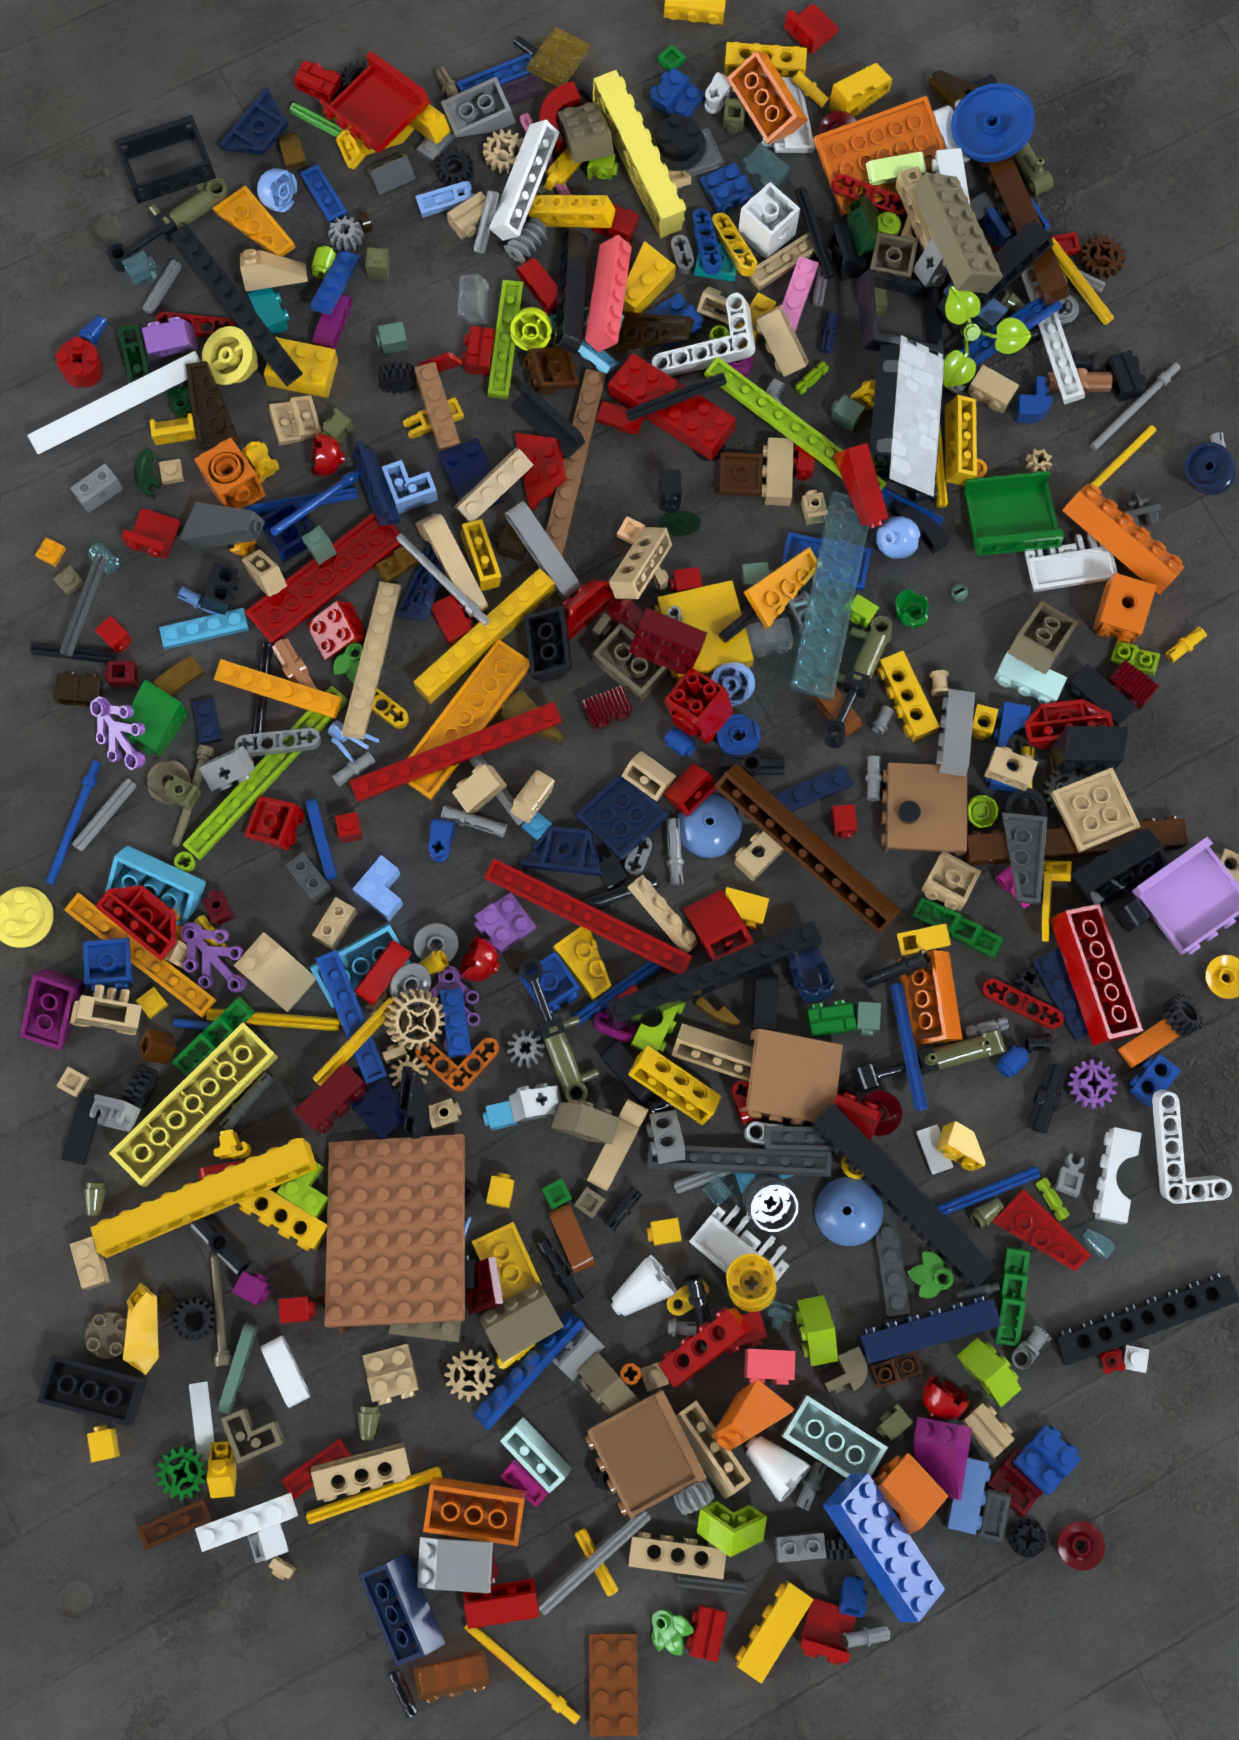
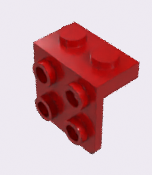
M815 4L808 6L799 15L792 9L786 13L784 29L800 45L807 48L811 55L839 32V27Z
M142 509L132 532L124 530L122 539L126 547L133 551H141L154 558L160 557L167 560L181 527V522L176 518L148 509Z
M850 1093L837 1094L834 1100L836 1107L871 1141L883 1111L878 1110V1105L872 1102L865 1101V1103L857 1101V1096Z
M813 1598L814 1600L808 1608L799 1642L800 1648L804 1650L805 1655L813 1658H818V1655L828 1657L827 1661L832 1664L841 1666L842 1662L848 1663L850 1653L843 1645L842 1634L853 1632L856 1617L838 1613L839 1605Z

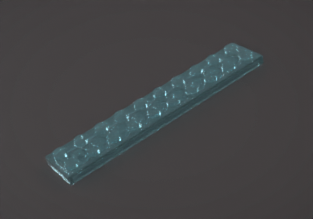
M833 491L830 497L790 685L792 690L829 701L834 697L869 524L861 526L850 496Z

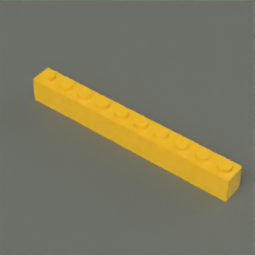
M303 1138L292 1139L288 1144L281 1147H273L263 1155L249 1157L244 1163L228 1166L218 1174L207 1175L203 1180L196 1183H188L182 1189L175 1192L164 1193L161 1198L143 1202L140 1204V1207L133 1210H124L114 1218L103 1219L97 1225L90 1227L96 1252L108 1258L317 1169L311 1146Z

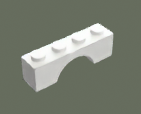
M1116 1127L1106 1132L1104 1137V1145L1107 1146L1106 1153L1102 1155L1100 1167L1103 1168L1102 1177L1099 1176L1096 1187L1099 1190V1195L1093 1204V1212L1096 1213L1095 1219L1117 1224H1126L1128 1222L1131 1200L1125 1197L1119 1190L1116 1174L1124 1160L1138 1156L1142 1133Z
M288 1493L195 1528L201 1550L204 1552L298 1516L292 1494Z

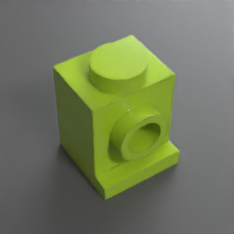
M616 154L589 160L587 179L592 180V176H595L599 179L612 180L613 175L617 176L619 163H615Z
M858 594L854 600L850 598L844 607L849 619L856 624H862V630L864 631L867 630L879 609L877 605Z

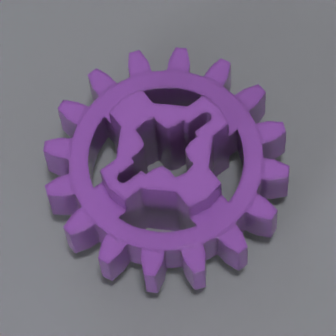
M1089 1060L1088 1065L1085 1061H1082L1080 1068L1078 1066L1072 1068L1075 1074L1070 1073L1068 1075V1078L1072 1080V1082L1066 1084V1086L1072 1087V1091L1068 1094L1076 1096L1073 1102L1082 1101V1108L1088 1104L1091 1110L1096 1108V1104L1099 1108L1104 1107V1102L1110 1103L1112 1101L1109 1095H1116V1092L1112 1090V1087L1118 1085V1083L1112 1082V1078L1116 1075H1109L1110 1067L1102 1068V1061L1096 1065L1094 1060ZM1086 1071L1085 1078L1078 1080L1081 1073ZM1091 1081L1093 1084H1096V1087L1092 1088L1091 1085H1088V1082ZM1106 1089L1103 1096L1098 1099L1099 1091Z

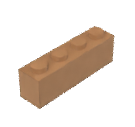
M432 362L415 367V377L439 454L460 449V440L436 363Z

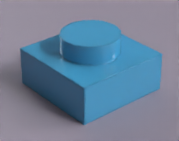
M537 812L530 823L525 822L521 827L536 841H539L549 826L552 827V823Z

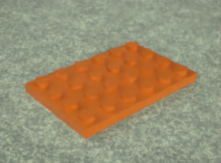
M927 95L819 134L813 138L830 187L833 179L840 174L869 183L866 169L867 162L916 152H923L926 171L928 173H935L932 172V159H935L937 150H946ZM840 180L839 183H836L839 185V189L841 190L843 187H846L843 185L842 180ZM896 182L874 185L899 195L895 186ZM851 184L849 187H847V188H850V189L848 190V193H850V190H851V188L853 187V184ZM856 187L855 194L861 197L865 194V190L862 187ZM833 193L841 217L847 215L848 205L854 201ZM875 194L874 201L877 204L884 201V197L881 194Z

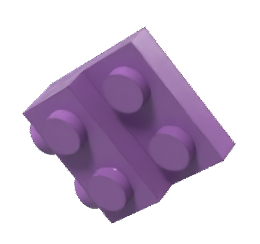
M511 892L475 915L476 922H474V925L481 934L483 932L486 933L489 937L487 941L492 943L500 954L537 929Z

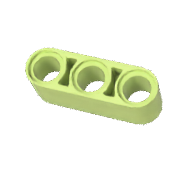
M923 152L867 162L866 169L869 184L879 185L896 182L899 172L918 166L923 176L927 172Z

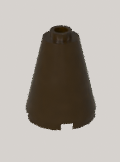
M943 70L934 72L929 78V88L943 107L949 105L953 111H955L959 102L967 94L980 87Z

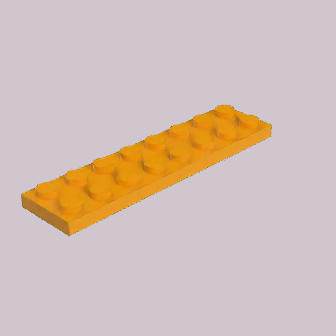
M498 639L408 758L487 728L529 672V659ZM459 764L410 782L408 785L432 801Z

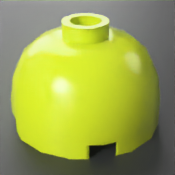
M523 308L515 315L511 322V338L523 350L544 348L551 339V319L540 308Z

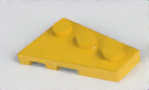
M580 927L554 945L552 949L557 952L563 963L590 998L595 1000L609 990L612 985L604 963L601 961L597 950L598 947L591 931Z

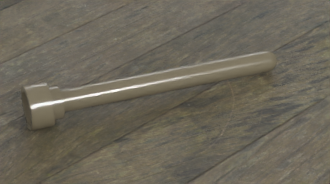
M199 745L196 754H198L197 758L199 761L191 783L198 788L203 778L199 767L214 758L216 752L214 748L205 745ZM185 808L182 810L172 841L175 847L181 845L191 811Z
M215 1253L210 1257L218 1352H216V1357H214V1367H224L232 1364L233 1355H230V1351H227L220 1257Z

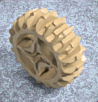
M412 988L409 989L408 996L405 992H400L401 999L393 997V1001L396 1003L394 1006L392 1004L387 1006L391 1009V1013H384L387 1018H390V1020L384 1022V1025L390 1027L386 1032L389 1035H393L391 1040L394 1042L398 1041L400 1047L406 1045V1048L412 1050L414 1046L418 1050L421 1049L422 1043L428 1047L429 1039L434 1042L437 1041L434 1035L435 1033L442 1034L438 1027L445 1025V1022L441 1021L440 1018L446 1016L444 1012H440L443 1005L437 1003L438 998L435 996L431 997L429 991L424 993L419 988L416 993ZM414 1002H424L421 1007L418 1006L415 1009L408 1007L409 1004ZM430 1011V1022L427 1026L426 1018ZM401 1012H402V1013L404 1014V1020H403V1022L400 1024V1025H401V1027H400V1026H399V1018H400V1015H401ZM409 1013H411V1014L417 1016V1017H416V1018H418L417 1022H418L420 1025H418L417 1023L412 1022V1021H413V1020H412L413 1017H412ZM415 1029L422 1031V1033L416 1036H406L408 1032L411 1033Z

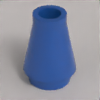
M98 315L80 329L78 337L96 345L108 324L107 321Z

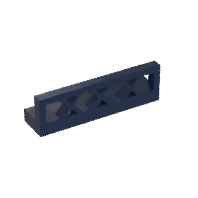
M357 441L352 457L379 527L399 524L401 518L374 449H366L363 441Z

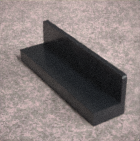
M524 382L519 387L523 396L512 406V409L541 436L558 439L562 455L569 459L585 443L582 433L530 385Z

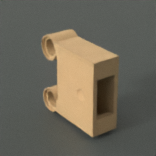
M97 984L95 985L93 997L81 995L78 1001H74L70 1024L81 1027L95 1026L113 1029L122 1034L136 1035L142 1006L128 1003L129 990H121L118 1002L115 1001L117 992L115 988H108L106 999H102L105 987Z

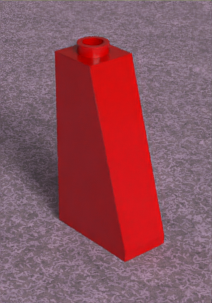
M868 443L833 454L861 526L869 524L870 528L883 525L882 520L889 517Z

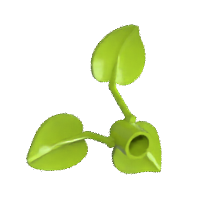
M950 286L945 304V314L947 319L954 324H963L965 322L960 328V333L964 337L965 353L963 355L959 350H953L945 357L943 385L947 388L966 384L975 375L976 364L972 358L967 357L969 354V341L978 339L980 335L997 338L995 341L996 350L1004 354H1011L1022 349L1031 338V332L1020 320L1012 317L1003 319L997 325V334L980 330L979 326L971 322V318L977 316L980 312L981 305L978 297L973 292L958 291L955 286Z

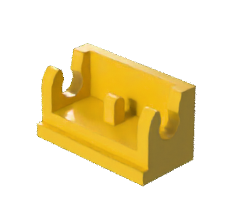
M188 413L187 418L162 422L150 419L151 436L155 445L196 439L192 413Z

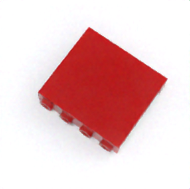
M370 51L365 56L369 66L330 104H327L322 99L319 102L324 109L322 112L330 121L333 119L342 130H348L355 140L360 139L367 149H373L380 154L431 102L421 86Z

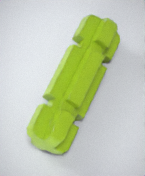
M820 361L816 368H813L802 378V381L800 380L795 384V391L803 395L807 388L815 384L821 378V375L828 371L829 366L824 361Z
M1045 1177L1039 1180L1036 1186L1039 1191L1044 1193L1042 1196L1050 1209L1055 1211L1054 1215L1057 1220L1061 1221L1067 1218L1069 1212L1066 1207H1062L1063 1202L1054 1188L1051 1189V1183L1048 1178Z

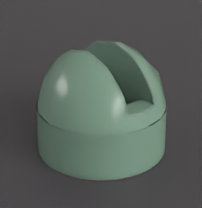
M962 584L955 585L950 592L951 599L957 603L965 601L968 596V590ZM959 590H963L962 592L958 593L957 595L955 594V592H957V591H959Z

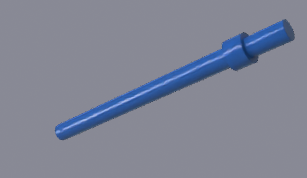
M358 470L349 471L343 475L339 482L270 529L271 533L274 536L278 535L345 487L355 484L360 477Z
M93 760L88 775H85L82 781V790L45 881L47 884L54 885L91 789H94L97 783L96 776L102 763Z

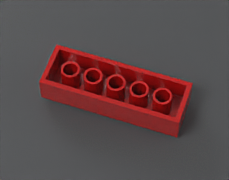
M634 353L630 355L608 383L609 396L627 408L685 387V385ZM701 395L644 416L646 420L711 461L736 430V417Z
M1100 904L1066 910L1050 918L1092 1045L1095 1046L1124 1039L1142 1032L1143 1028Z

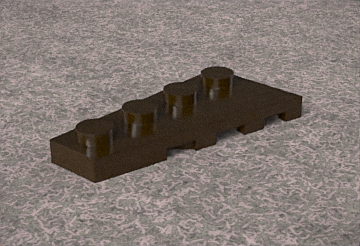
M622 312L624 318L619 331L618 343L607 348L609 353L688 340L694 320L691 316Z
M203 361L185 364L198 449L213 448L221 441H225L230 437L235 444H241L209 363Z

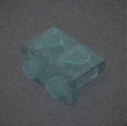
M759 143L748 159L746 157L743 159L747 164L745 169L753 176L755 173L759 174L762 177L759 181L765 186L771 182L778 188L792 170L762 143Z

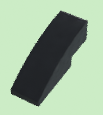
M896 500L890 503L888 511L893 517L903 516L909 518L918 526L920 531L919 539L923 541L932 554L947 545L950 537L931 518L905 503Z
M403 1066L397 1111L404 1114L402 1133L412 1139H419L420 1137L429 1136L430 1113L428 1098L419 1072L408 1066Z

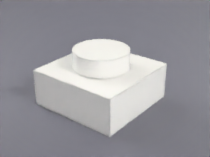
M1124 1345L1122 1361L1126 1365L1125 1369L1146 1373L1149 1350Z

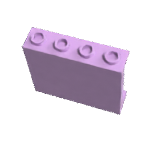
M1208 836L1132 890L1180 955L1186 952L1190 955L1201 947L1199 945L1204 939L1207 942L1218 935L1216 930L1222 926L1227 929L1236 922L1234 918L1239 915V884L1209 847L1213 843Z

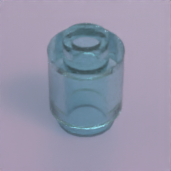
M95 543L88 549L87 557L91 562H93L96 554L107 558L103 571L106 575L112 574L119 567L117 557L104 543Z

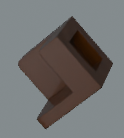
M152 1029L146 1030L138 1045L143 1061L168 1064L177 1049L172 1033Z

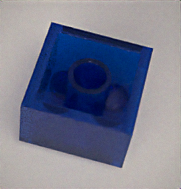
M294 498L261 517L265 521L261 531L282 563L307 549L301 537L314 529L307 517L304 516L278 535L274 536L271 533L270 529L300 509Z

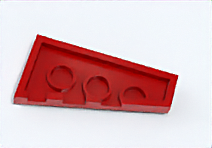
M1024 1189L992 1221L994 1224L1074 1271L1091 1256Z

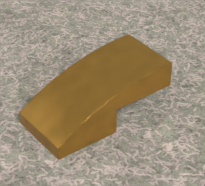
M298 132L280 136L278 140L286 169L305 166L306 161Z
M402 546L394 550L392 556L377 563L374 569L385 582L391 583L420 562Z
M191 655L154 680V684L173 696L183 691L185 685L202 677L204 670Z
M703 997L695 1003V1007L699 1011L722 1025L736 1028L740 1024V1021L725 1006L717 1012Z

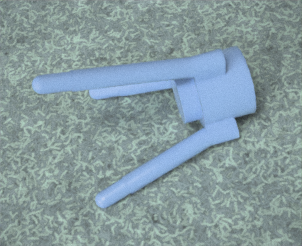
M336 720L328 730V734L332 736L331 742L336 744L344 755L353 762L355 759L340 741L345 742L349 738L365 749H368L369 746L357 738L342 736L344 724ZM367 733L365 734L366 739L376 743L379 742L378 738Z

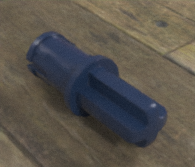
M834 312L826 314L825 326L821 331L823 336L820 351L823 354H830L832 352L834 339L838 334L836 328L839 315Z

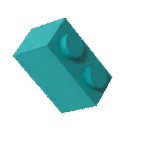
M271 287L247 293L253 310L273 335L289 329L287 321L290 318L286 308L281 309L280 307L282 300L278 291L274 292Z

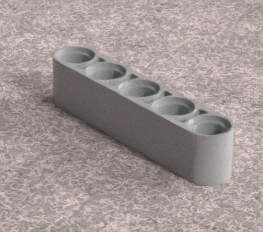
M521 501L505 513V517L539 568L555 582L556 593L565 601L578 591L581 584L524 501Z

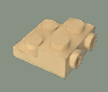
M941 852L921 891L925 892V896L928 899H938L945 903L946 908L953 911H961L982 871L947 852Z
M409 1344L363 1355L372 1402L378 1401V1405L392 1402L391 1397L400 1395L401 1399L415 1396L414 1391L419 1390Z

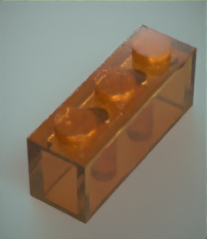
M486 1651L416 1666L413 1670L418 1699H425V1703L437 1701L440 1699L439 1696L449 1694V1697L463 1695V1690L472 1689L473 1692L483 1691L487 1689L486 1685L491 1684Z

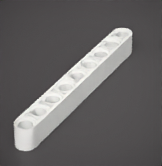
M193 351L27 436L37 454H40L187 380L185 364L201 362L196 351Z

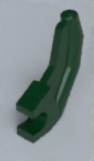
M147 448L139 456L136 463L135 481L136 486L146 496L154 499L156 495L150 489L152 487L160 489L161 485L151 471L155 457L153 450Z

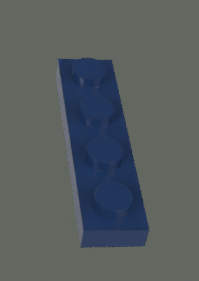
M843 765L773 796L788 810L794 812L852 787L853 782Z

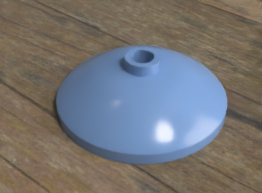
M710 794L688 817L680 812L677 816V819H680L681 844L686 850L698 857H720L728 853L739 840L742 823L738 817V810L729 800L720 795ZM712 819L714 823L707 825L705 821Z
M850 1177L838 1178L828 1183L818 1195L815 1204V1218L819 1229L829 1240L842 1246H857L866 1243L876 1235L883 1221L884 1208L882 1200L877 1196L878 1192L874 1187L869 1188L861 1179H852ZM847 1206L852 1210L850 1215H845L843 1212Z

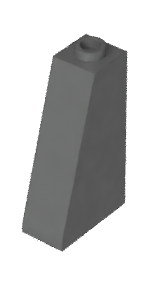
M195 502L179 540L191 550L257 541L265 521L252 510Z

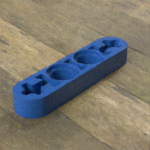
M698 208L692 213V227L702 268L707 274L715 275L721 271L722 258L711 214L707 209ZM705 231L708 232L710 235L703 236L700 234V232ZM712 247L714 250L706 251L703 248Z
M317 799L305 800L326 880L337 879L338 876Z

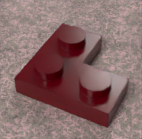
M496 1257L486 1258L475 1263L478 1287L465 1292L469 1315L478 1314L503 1304Z

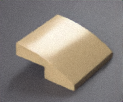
M311 395L292 397L290 402L269 404L268 409L279 446L314 438L316 433L322 434Z

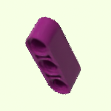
M342 294L331 315L321 314L313 336V345L336 350L351 309L352 297Z

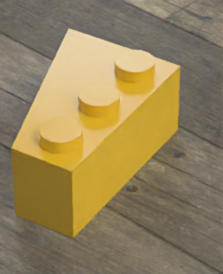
M874 63L833 84L829 109L832 112L845 111L856 117L890 91L892 78L877 63Z
M645 241L627 278L623 312L642 313L675 279L676 265Z

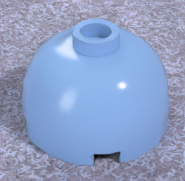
M276 168L264 172L258 182V197L263 205L273 211L285 212L289 210L294 203V200H291L293 193L297 194L295 176L287 170Z
M903 516L891 517L882 523L883 525L879 526L876 533V543L879 550L885 556L893 559H905L917 550L920 531L911 519Z
M729 662L715 669L711 677L713 681L726 688L732 706L744 703L752 696L755 690L754 674L749 667L740 662Z

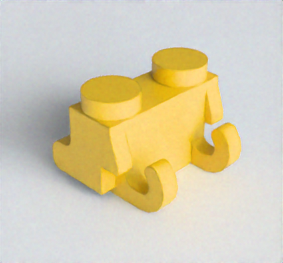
M251 442L243 448L242 454L255 468L254 471L260 483L279 470L277 460L269 457L268 448L264 442Z
M234 1130L220 1132V1147L214 1149V1156L219 1157L221 1160H235L251 1155V1146L244 1141L240 1142L237 1132H234Z

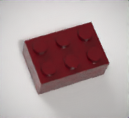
M646 608L628 652L685 675L694 666L703 647L707 632Z
M344 1063L294 1111L318 1135L322 1132L326 1134L334 1126L332 1122L337 1117H344L351 1108L349 1106L355 1100L359 1102L366 1096V1090L369 1087Z

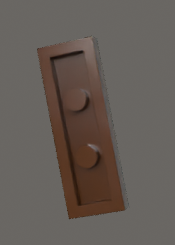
M204 1498L137 1528V1531L146 1551L214 1520Z

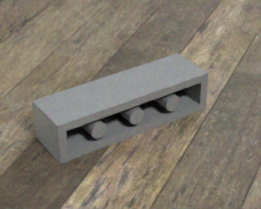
M949 689L947 697L942 699L941 710H945V714L941 715L940 728H943V733L939 734L938 746H942L941 751L937 753L936 764H940L939 773L966 776L970 760L975 692Z

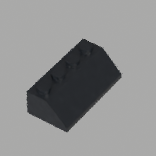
M1147 827L1142 831L1136 832L1125 842L1118 843L1107 853L1097 856L1089 864L1079 867L1072 873V877L1088 906L1100 904L1102 909L1139 886L1167 866L1168 863L1163 845Z

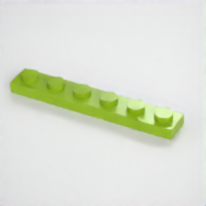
M503 280L488 397L509 399L516 344L511 338L510 326L515 315L521 310L524 287L521 281Z

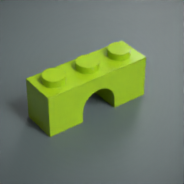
M686 1002L660 1012L663 1020L656 1027H648L641 1023L631 1043V1047L642 1052L648 1045L662 1054L667 1045L664 1039L667 1033L672 1034L677 1024L673 1020L677 1013H682Z

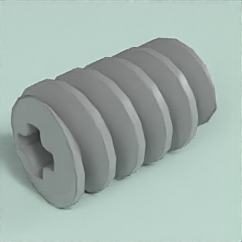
M532 217L522 228L519 237L510 239L508 245L504 246L507 254L514 260L522 264L526 261L523 256L530 258L531 253L529 250L535 253L537 251L535 245L537 247L542 245L540 239L542 241L547 240L545 225L539 219Z

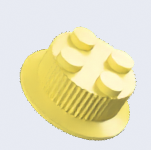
M233 326L220 328L208 338L204 345L202 362L207 361L209 363L215 381L219 385L243 382L258 367L257 352L251 340L240 328Z
M16 887L0 896V940L3 943L16 948H25L39 943L46 937L53 924L54 912L51 902L41 891L31 887Z

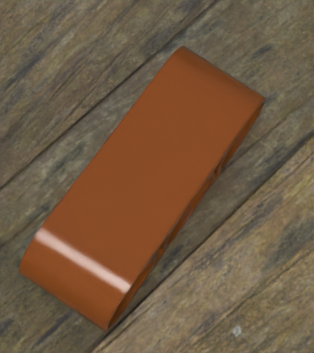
M826 676L809 687L808 691L828 720L837 719L845 697L833 681ZM852 707L844 722L846 737L862 727V721Z
M565 1204L548 1212L574 1274L596 1265L570 1204Z

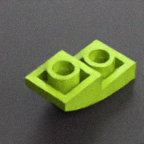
M1117 641L1111 662L1120 666L1124 660H1127L1128 663H1131L1142 673L1154 676L1160 660V653L1141 650L1138 648V645Z

